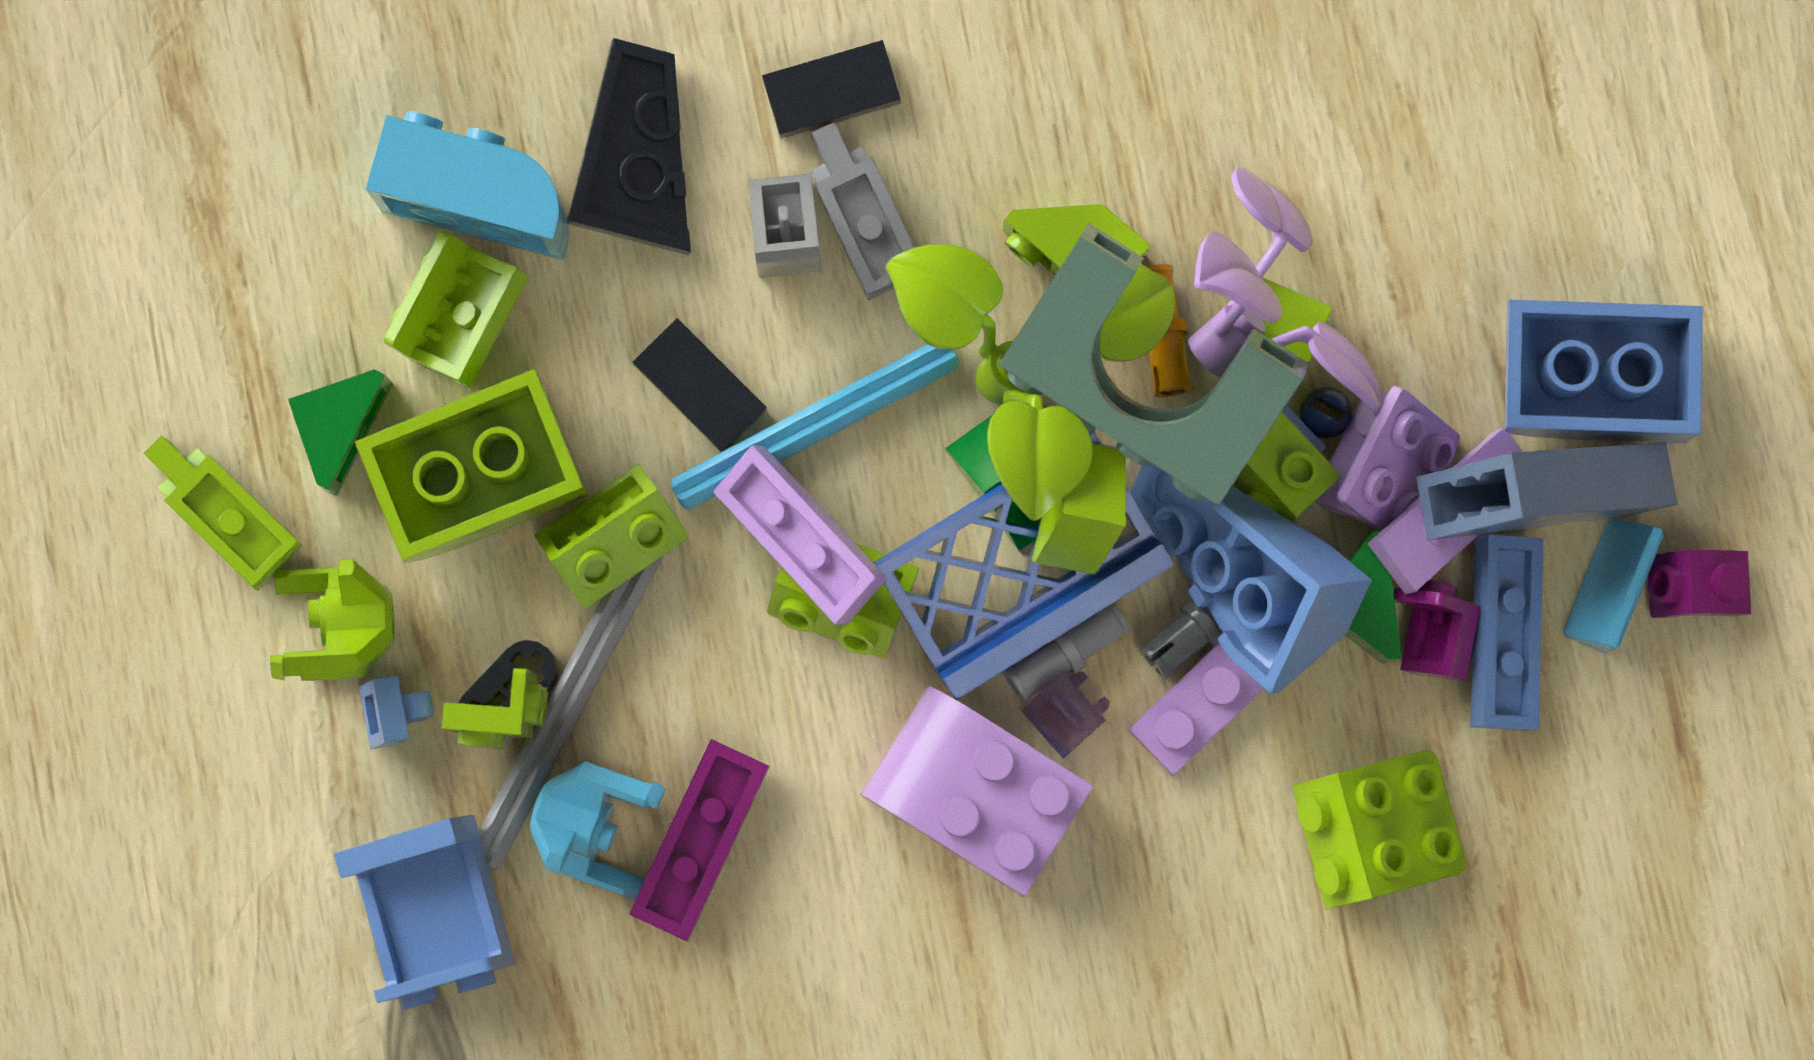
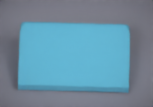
M1610 520L1605 525L1564 627V635L1567 638L1603 653L1620 646L1664 536L1662 529L1621 520Z

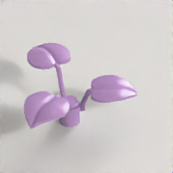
M1241 166L1237 167L1231 174L1234 191L1248 212L1263 226L1271 230L1272 244L1256 267L1240 247L1217 231H1213L1206 236L1200 245L1197 255L1194 287L1223 295L1231 299V301L1188 339V344L1197 360L1217 377H1222L1253 329L1260 333L1266 330L1262 319L1269 323H1275L1281 318L1282 308L1279 299L1262 278L1284 249L1287 241L1301 252H1305L1312 244L1310 228L1298 208L1275 187L1262 181L1255 174ZM1319 321L1313 329L1308 326H1302L1271 339L1282 347L1295 342L1308 344L1310 352L1334 378L1357 395L1377 417L1383 405V397L1376 374L1363 353L1339 331Z

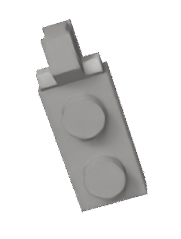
M835 122L811 133L813 143L823 162V165L812 169L811 173L816 182L814 187L869 301L894 289L893 282L885 266L896 255L915 247L873 158H868L863 146L848 152Z

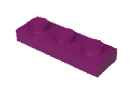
M710 739L629 915L684 941H689L770 768L769 765Z

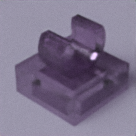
M1083 671L1073 674L1070 678L1063 672L1021 710L1063 759L1106 721L1102 714L1108 709L1110 701L1104 696L1092 705L1081 693L1078 687L1087 679V675Z

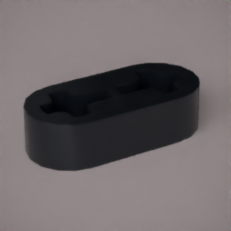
M523 640L515 642L462 695L458 703L473 704L478 701L487 706L502 693L507 700L500 707H510L511 692L506 686L512 681L513 669L517 668L513 662L521 654L528 659L535 657L537 653L543 657L544 661L540 664L539 670L544 675V678L539 684L542 687H547L549 693L557 681L559 670L557 660L547 647L537 641Z

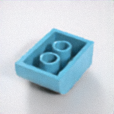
M407 111L404 120L386 115L365 189L381 212L564 261L569 241L567 214L551 178L539 163L518 150L504 147V137L486 130L468 128L467 135L463 136L442 130L443 122L422 113Z

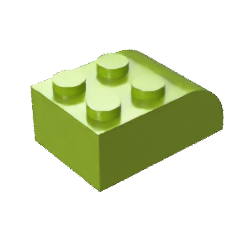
M535 369L355 441L403 562L420 561L447 553L589 496L545 386Z

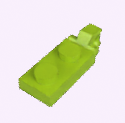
M161 435L143 453L167 476L157 487L166 497L164 501L255 590L258 591L303 546L212 456H207L198 447L188 457H185L167 438Z

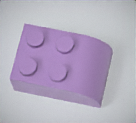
M928 686L860 795L1015 893L1025 897L1094 786L945 693Z

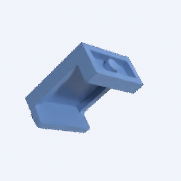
M474 815L445 819L334 853L340 878L357 876L386 983L385 988L374 991L377 1003L398 999L401 1010L439 1000L436 987L456 982L458 992L463 993L497 983L494 970L515 964Z

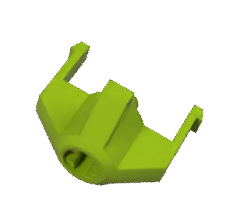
M353 559L339 560V567L284 569L274 573L276 595L326 592L325 595H320V599L308 600L310 629L320 628L322 646H326V650L283 652V655H270V669L273 679L285 681L287 676H301V681L363 678L394 642L395 626L392 593L386 585L383 586Z

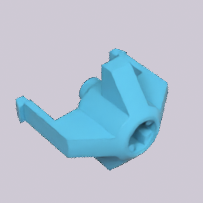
M586 761L545 783L532 812L530 830L546 870L558 874L561 873L623 895L624 898L636 899L645 878L595 861V855L599 850L607 853L610 851L617 833L618 826L611 823L614 804L610 803V796L646 809L648 806L657 809L664 796L665 788L655 781L649 784Z

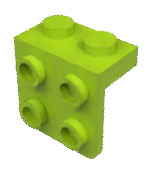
M1423 750L1291 785L1297 804V816L1305 833L1314 866L1315 882L1320 889L1325 910L1373 899L1458 875L1466 868L1464 851L1436 754L1431 750Z

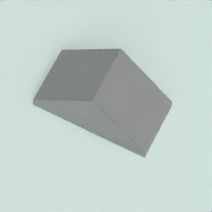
M811 174L748 180L755 258L759 278L822 271Z

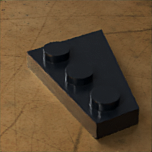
M617 38L612 39L567 217V224L689 255L691 253L690 233L687 227L685 174L682 168L681 126L675 55L673 53Z

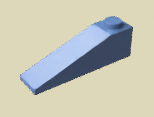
M1151 463L1148 467L1142 466L1130 493L1156 539L1163 544L1169 556L1176 557L1193 584L1188 590L1189 595L1198 608L1207 607L1221 629L1222 634L1217 640L1227 656L1270 694L1279 693L1347 634L1372 580L1327 542L1234 486H1231L1219 506L1207 498L1203 502H1199L1181 493L1172 484V476Z

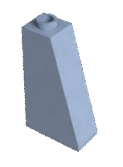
M1666 442L1515 452L1416 477L1427 541L1627 517L1677 505Z

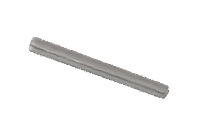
M664 556L606 594L597 605L547 700L545 725H534L533 739L526 740L479 830L490 869L501 867Z

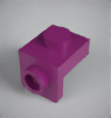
M1688 549L1656 554L1648 574L1647 583L1650 615L1652 618L1742 616L1751 614L1748 551Z
M1428 580L1416 592L1406 595L1401 588H1394V601L1412 607L1400 670L1415 675L1466 681L1481 606L1456 598L1458 588L1441 582Z

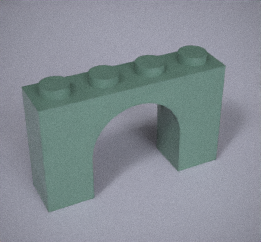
M1089 223L998 365L1009 372L1007 374L1009 381L1023 392L1039 396L1043 393L1076 414L1088 431L1093 432L1097 428L1118 441L1117 449L1134 463L1145 467L1152 463L1171 475L1172 484L1187 497L1199 502H1203L1207 498L1219 506L1304 379L1309 363L1256 329H1253L1215 387L1198 401L1179 408L1160 409L1145 406L1130 399L1115 386L1104 368L1100 352V336L1105 319L1135 275L1144 258Z

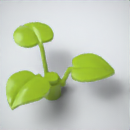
M949 244L923 245L896 255L885 267L893 282L900 310L909 327L922 341L938 349H960L971 344L979 335L981 327L983 328L984 339L983 345L979 348V354L985 359L980 362L976 369L975 383L985 399L996 404H1002L996 409L990 419L987 431V442L991 460L1004 488L1015 504L1032 521L1040 519L1058 501L1078 486L1087 474L1093 455L1092 441L1087 428L1076 414L1063 406H1050L1043 409V400L1039 395L1027 394L1017 388L1007 378L1009 372L998 365L1013 341L1004 342L999 346L995 344L996 323L987 314L1001 301L1003 285L997 272L986 259L970 249ZM1140 264L1102 326L1100 352L1103 359L1115 362L1131 361L1145 355L1161 341L1172 322L1175 310L1174 290L1165 277Z

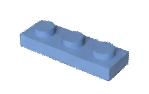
M1493 534L1478 535L1475 538L1473 604L1481 606L1472 647L1470 727L1519 731L1539 730L1543 539Z

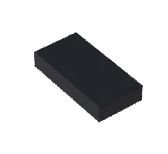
M883 40L762 75L780 139L827 126L833 122L837 123L901 104V98Z
M678 318L632 362L720 452L727 450L767 410V407Z

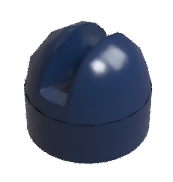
M1321 387L1313 390L1304 399L1300 408V419L1318 439L1326 440L1339 436L1347 428L1352 418V406L1349 399L1343 392L1332 387ZM1317 399L1343 413L1344 415L1340 422L1325 413L1311 408L1315 400Z

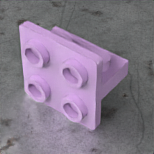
M1393 386L1389 393L1382 392L1383 405L1377 417L1360 400L1329 462L1338 471L1339 479L1315 501L1324 509L1372 526L1377 531H1382L1420 497L1416 477L1445 470L1451 466L1455 456V449L1460 440V435L1407 390L1397 386Z

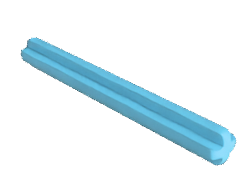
M926 344L675 476L671 480V488L680 505L684 509H692L716 496L713 491L751 445L765 446L781 462L956 370L959 366L958 355L954 349H938Z

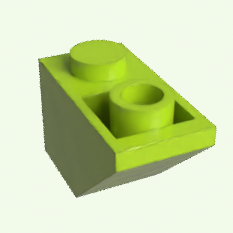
M1103 204L1012 210L1003 223V231L1010 236L1005 241L1007 248L1026 265L1033 268L1039 261L1054 275L1057 274L1089 223L1144 259L1151 247L1149 243Z

